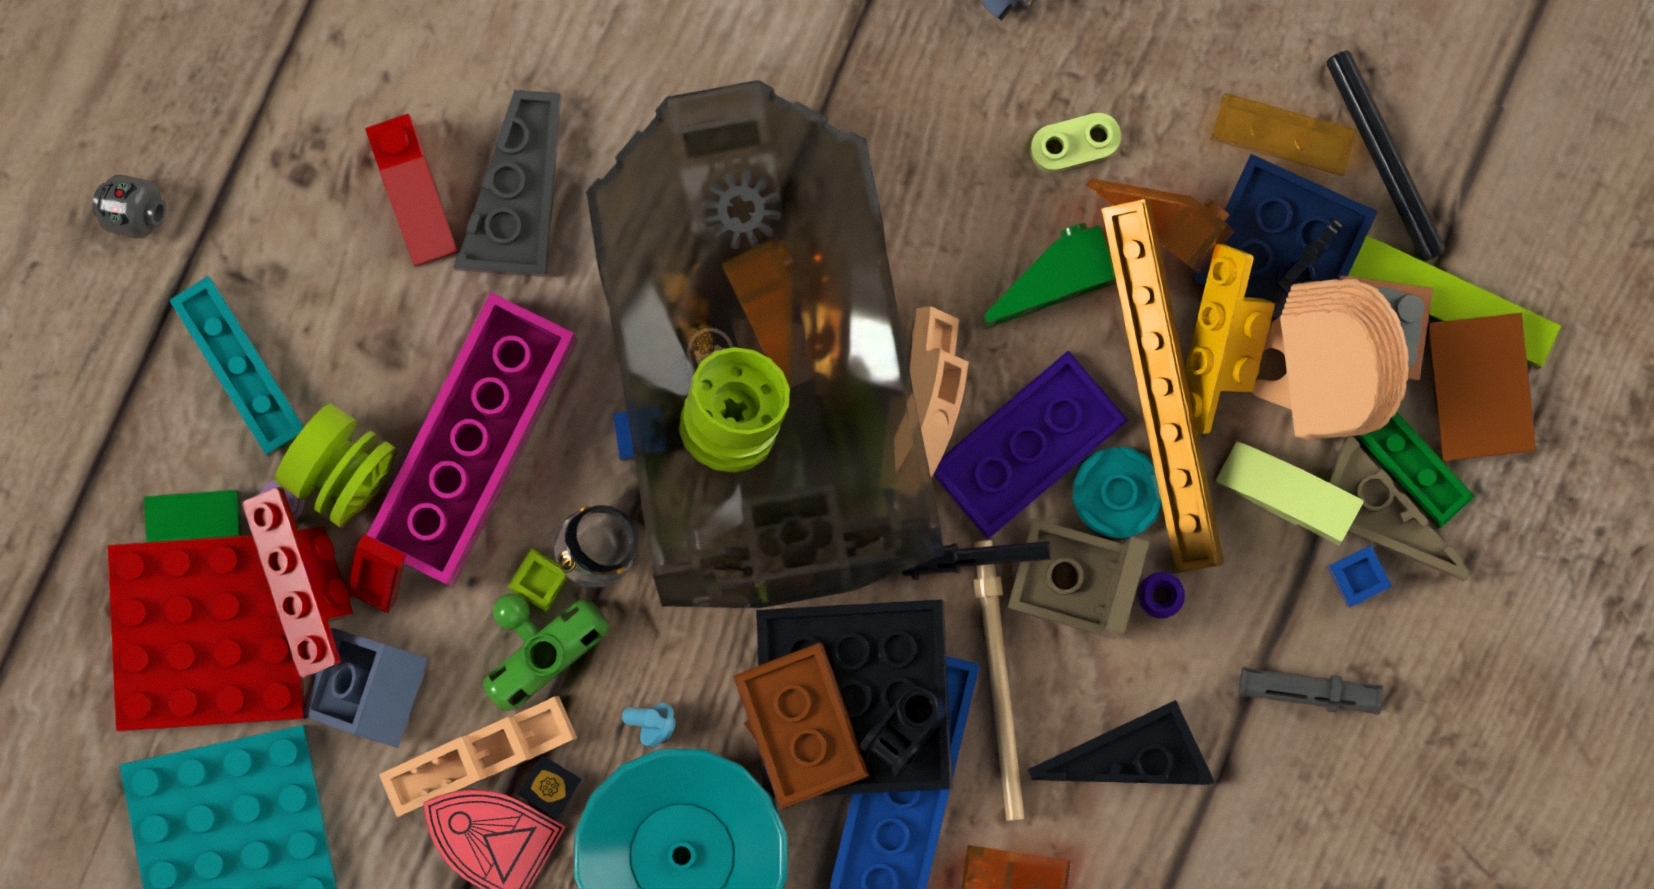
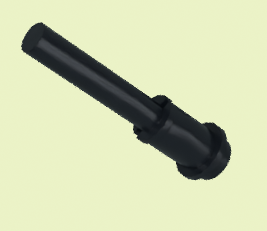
M1050 541L962 549L958 548L957 543L917 548V545L912 543L909 545V548L901 549L900 551L902 575L904 577L911 576L912 580H919L920 575L960 573V567L1051 560Z

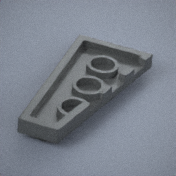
M514 90L496 142V149L491 164L486 171L481 185V193L466 229L467 233L462 248L458 252L453 266L455 270L547 277L562 99L560 93Z

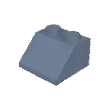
M332 627L331 632L341 661L336 666L316 673L304 708V717L359 737L398 748L402 735L407 728L408 717L418 688L422 684L428 658Z

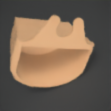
M1332 279L1321 282L1313 281L1292 284L1282 314L1270 323L1264 350L1274 348L1284 353L1287 372L1278 380H1256L1253 394L1261 399L1291 409L1295 437L1316 440L1321 438L1348 437L1380 430L1397 412L1400 401L1404 399L1407 389L1409 353L1404 331L1396 311L1391 308V304L1377 288L1361 283L1357 279Z

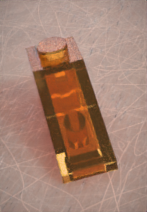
M1091 178L1086 184L1087 187L1112 206L1150 199L1159 243L1200 275L1211 262L1215 245H1224L1235 232L1234 229L1225 223L1230 214L1209 198L1202 205L1192 196Z
M770 240L722 263V266L766 357L770 358L783 371L787 383L791 387L793 281L789 273L796 270V266L785 244L776 248L773 240Z

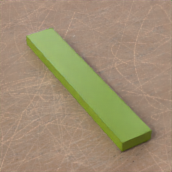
M1368 235L1348 274L1350 277L1433 288L1429 318L1437 322L1522 313L1527 364L1538 369L1543 367L1561 328V325Z

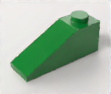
M1080 223L1060 232L1062 238L1056 240L984 314L982 319L984 328L988 329L1115 284L1116 276L1112 258L1100 225L1088 229L1086 223Z

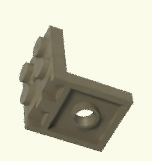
M1033 518L1025 543L1050 541L1051 560L1019 563L1007 609L1110 639H1116L1124 635L1150 542L1130 537L1121 544ZM1061 563L1072 565L1078 574L1076 585L1068 590L1056 587L1051 578L1053 568Z

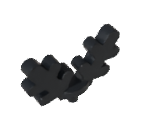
M1334 219L1315 241L1310 242L1303 248L1298 261L1278 281V284L1286 290L1306 267L1316 263L1322 256L1324 247L1343 225Z

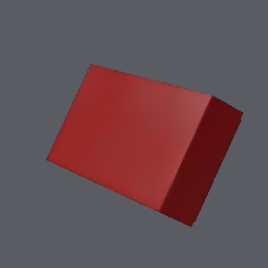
M364 534L356 546L348 587L349 595L385 613H389L397 599L406 554Z

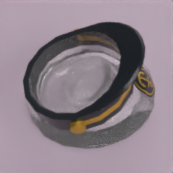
M585 506L580 511L567 517L559 526L553 544L554 555L559 568L570 580L586 587H604L620 580L630 570L636 558L638 534L629 517L613 506Z

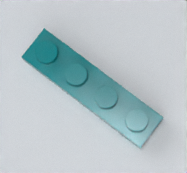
M207 276L170 299L169 301L265 455L270 457L292 443L305 426L212 278Z

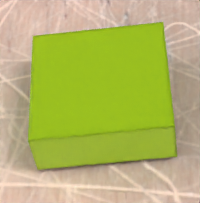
M531 548L507 588L548 613L572 573L564 572L557 563Z

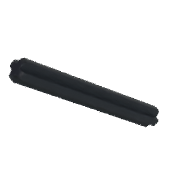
M1345 50L1331 56L1327 60V67L1420 258L1423 261H1429L1440 256L1445 251V245L1351 52Z

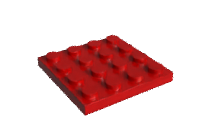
M253 535L108 545L116 731L306 719L304 717V679L298 674Z

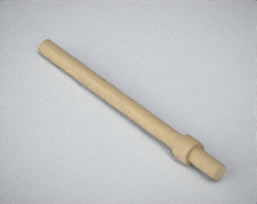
M992 540L974 542V547L993 546ZM995 564L976 566L978 579L973 580L975 598H980L1005 815L1006 821L1025 819L999 604V596L1003 595L1001 577H996Z

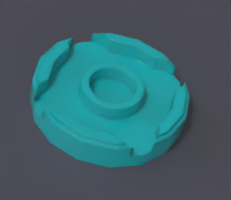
M1111 447L1094 453L1080 466L1073 481L1072 502L1078 518L1090 531L1105 538L1127 539L1143 533L1157 520L1162 509L1154 463L1145 454L1130 447Z

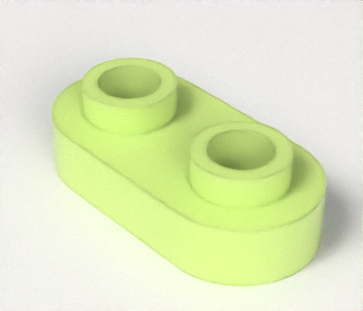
M1092 113L1047 125L1041 128L1033 137L1030 147L1031 158L1039 169L1048 173H1058L1100 162L1110 158L1118 149L1121 141V130L1115 119L1104 113ZM1100 128L1105 131L1107 139L1103 142H1095L1090 136V131ZM1050 140H1057L1062 144L1063 150L1059 154H1051L1046 149V143Z

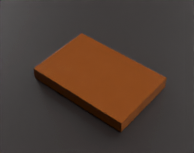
M1522 313L1428 323L1427 332L1441 460L1449 461L1537 451Z
M817 643L733 675L780 809H786L871 777L822 643Z

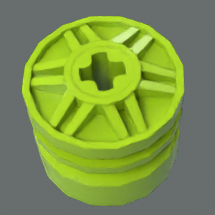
M737 347L715 351L702 360L693 375L688 396L685 399L684 407L680 414L679 433L685 448L698 462L717 471L732 473L752 469L765 460L775 443L780 425L789 407L790 388L783 371L770 358L759 352Z
M329 403L311 418L290 445L275 473L274 481L301 500L311 495L318 487L321 488L314 510L323 515L332 509L329 520L343 528L360 511L364 510L381 490L398 450L386 441L376 448L379 436L371 430L353 444L351 441L355 435L358 421L334 404Z

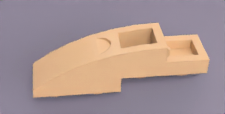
M931 306L916 308L915 324L912 333L910 369L907 377V395L903 398H892L885 462L883 465L881 489L910 500L919 498L942 459L959 414L969 364L968 361L955 356L959 319Z

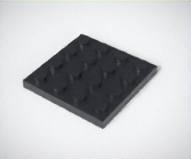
M942 599L756 610L758 666L817 643L823 644L859 745H861L874 725L888 713L906 690L914 687L931 689L937 692L944 700L946 706L944 720L923 745V749L914 762L900 777L896 779L891 774L892 768L873 752L868 751L865 753L861 749L871 777L820 796L953 790L945 609ZM921 696L913 701L910 710L913 719L918 723H922L930 718L932 704L927 697ZM885 740V743L888 744L891 748H893V749L898 753V750H896L892 745H890V744ZM762 759L763 787L772 798H776Z

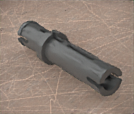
M1242 667L1239 696L1326 707L1327 712L1337 713L1338 709L1379 715L1383 699V685L1342 681L1341 676L1331 675L1330 679Z

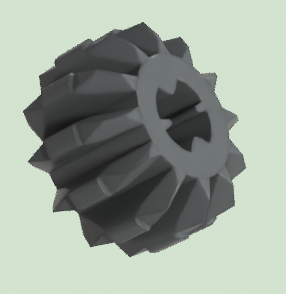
M744 170L742 186H736L733 174L727 172L724 174V177L730 189L725 192L714 182L709 186V189L721 198L719 202L703 200V208L718 209V215L706 218L704 224L706 227H711L722 222L724 226L714 237L718 242L724 240L730 230L733 231L734 234L731 242L733 249L740 248L742 233H747L751 247H757L759 242L753 230L759 228L764 235L771 237L774 231L771 227L762 223L764 217L773 220L781 218L780 212L765 210V205L778 201L779 195L776 192L770 193L763 198L759 195L769 183L765 177L761 178L754 189L749 187L752 179L751 171ZM737 197H741L745 203H754L755 212H749L752 218L746 223H742L739 217L731 218L729 215V207H735L731 202Z

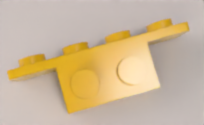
M1217 244L1214 248L1185 365L1197 431L1200 434H1209L1211 432L1221 391L1253 392L1275 303L1263 298L1244 297L1254 260L1253 255L1223 244Z

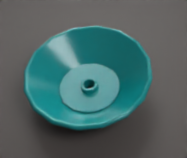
M658 749L620 765L590 795L574 833L573 877L578 889H783L787 880L788 835L772 796L742 765L704 749ZM680 846L688 848L691 852L690 861L684 865L678 864L673 858L675 849Z

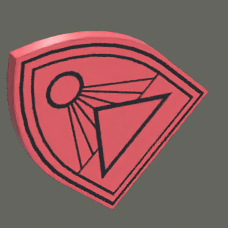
M481 789L453 791L423 802L428 831L438 852L454 871L481 889H530L565 829V826L523 802L495 791Z

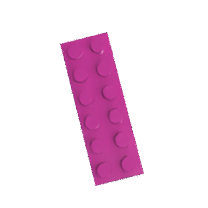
M490 292L367 535L406 554L404 564L453 588L578 342L576 335Z

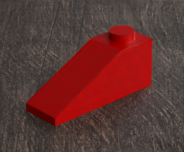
M408 113L366 127L365 130L413 265L417 267L458 253L416 124Z

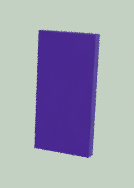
M1068 350L942 456L933 477L985 539L989 540L1129 420Z

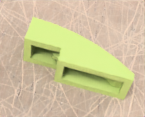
M1236 441L1215 480V483L1295 526L1297 524L1338 546L1342 543L1364 502L1362 499L1337 486L1239 441Z

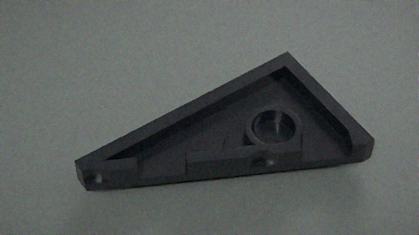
M1176 700L1027 769L1031 780L1188 785H1210L1215 782Z

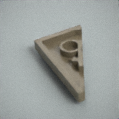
M1352 436L1345 437L1328 483L1364 501L1347 533L1462 581L1467 580L1471 571L1463 564L1462 558L1450 545L1447 546L1428 524L1429 521L1404 493H1400L1393 485L1392 479L1382 468L1379 469L1360 448L1359 445L1361 444Z

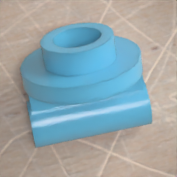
M659 703L652 709L628 707L622 713V720L626 725L641 728L640 741L649 748L665 743L675 729L673 708L666 703Z

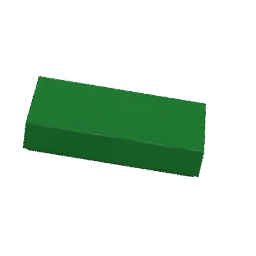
M238 490L144 496L146 542L242 536L240 492Z

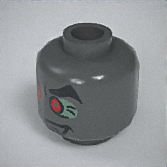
M114 175L105 183L99 185L93 197V213L98 218L100 226L109 233L131 238H145L153 232L155 227L160 226L165 218L166 204L161 198L159 188L150 180L127 175Z

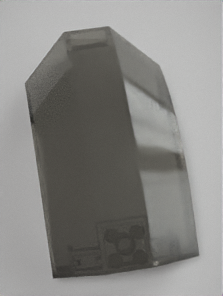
M760 80L666 97L655 110V118L644 131L640 132L638 130L615 157L616 164L602 180L597 178L586 191L597 266L608 303L624 392L652 575L662 607L765 608L852 592L943 555L940 520L887 256L883 219L867 140L852 131L847 134L828 123L827 117L798 101L793 104L775 94L773 87ZM744 170H749L752 173L750 188L754 189L758 181L763 177L769 181L767 187L759 194L762 198L770 193H778L779 200L766 204L765 210H776L781 213V218L773 220L764 217L762 223L771 227L774 231L771 237L764 235L759 228L753 230L759 242L757 247H751L747 233H742L740 248L733 249L731 244L733 231L730 230L725 239L718 242L714 237L724 226L722 222L711 227L705 226L704 220L718 215V209L703 208L702 202L703 200L719 202L721 197L709 189L713 182L718 184L725 192L730 189L725 181V173L731 172L735 178L736 186H742V174ZM741 197L732 200L731 203L735 207H729L730 217H739L742 223L751 220L752 216L749 215V212H755L754 203H745ZM732 347L755 350L770 358L783 371L790 388L789 407L767 458L752 469L735 473L717 471L698 462L685 448L679 433L680 414L684 407L685 399L688 396L693 375L701 361L715 351Z

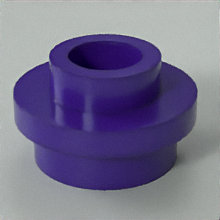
M1153 573L1146 577L1139 587V604L1143 611L1151 617L1158 619L1169 618L1175 615L1184 604V587L1180 580L1170 573ZM1163 587L1169 592V600L1166 604H1158L1154 601L1152 594L1155 588Z

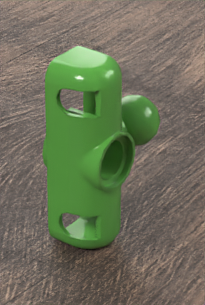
M514 593L499 597L494 603L492 610L494 620L504 629L515 630L525 644L505 659L495 670L488 673L484 679L483 687L490 699L500 709L511 711L519 708L601 641L610 630L608 619L594 602L581 599L539 631L528 618L530 614L529 605L524 598ZM578 608L579 611L565 622L564 618L574 609ZM595 629L600 636L589 645H584L580 640ZM543 642L551 643L557 651L555 663L547 669L539 666L535 660V650ZM504 667L507 669L499 677L492 681L491 678L495 674H497L501 669H503ZM521 688L528 694L515 705L508 701Z

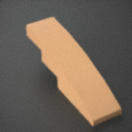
M555 696L469 735L459 737L379 774L396 816L400 817L423 807L424 801L445 793L463 790L578 738L560 697Z

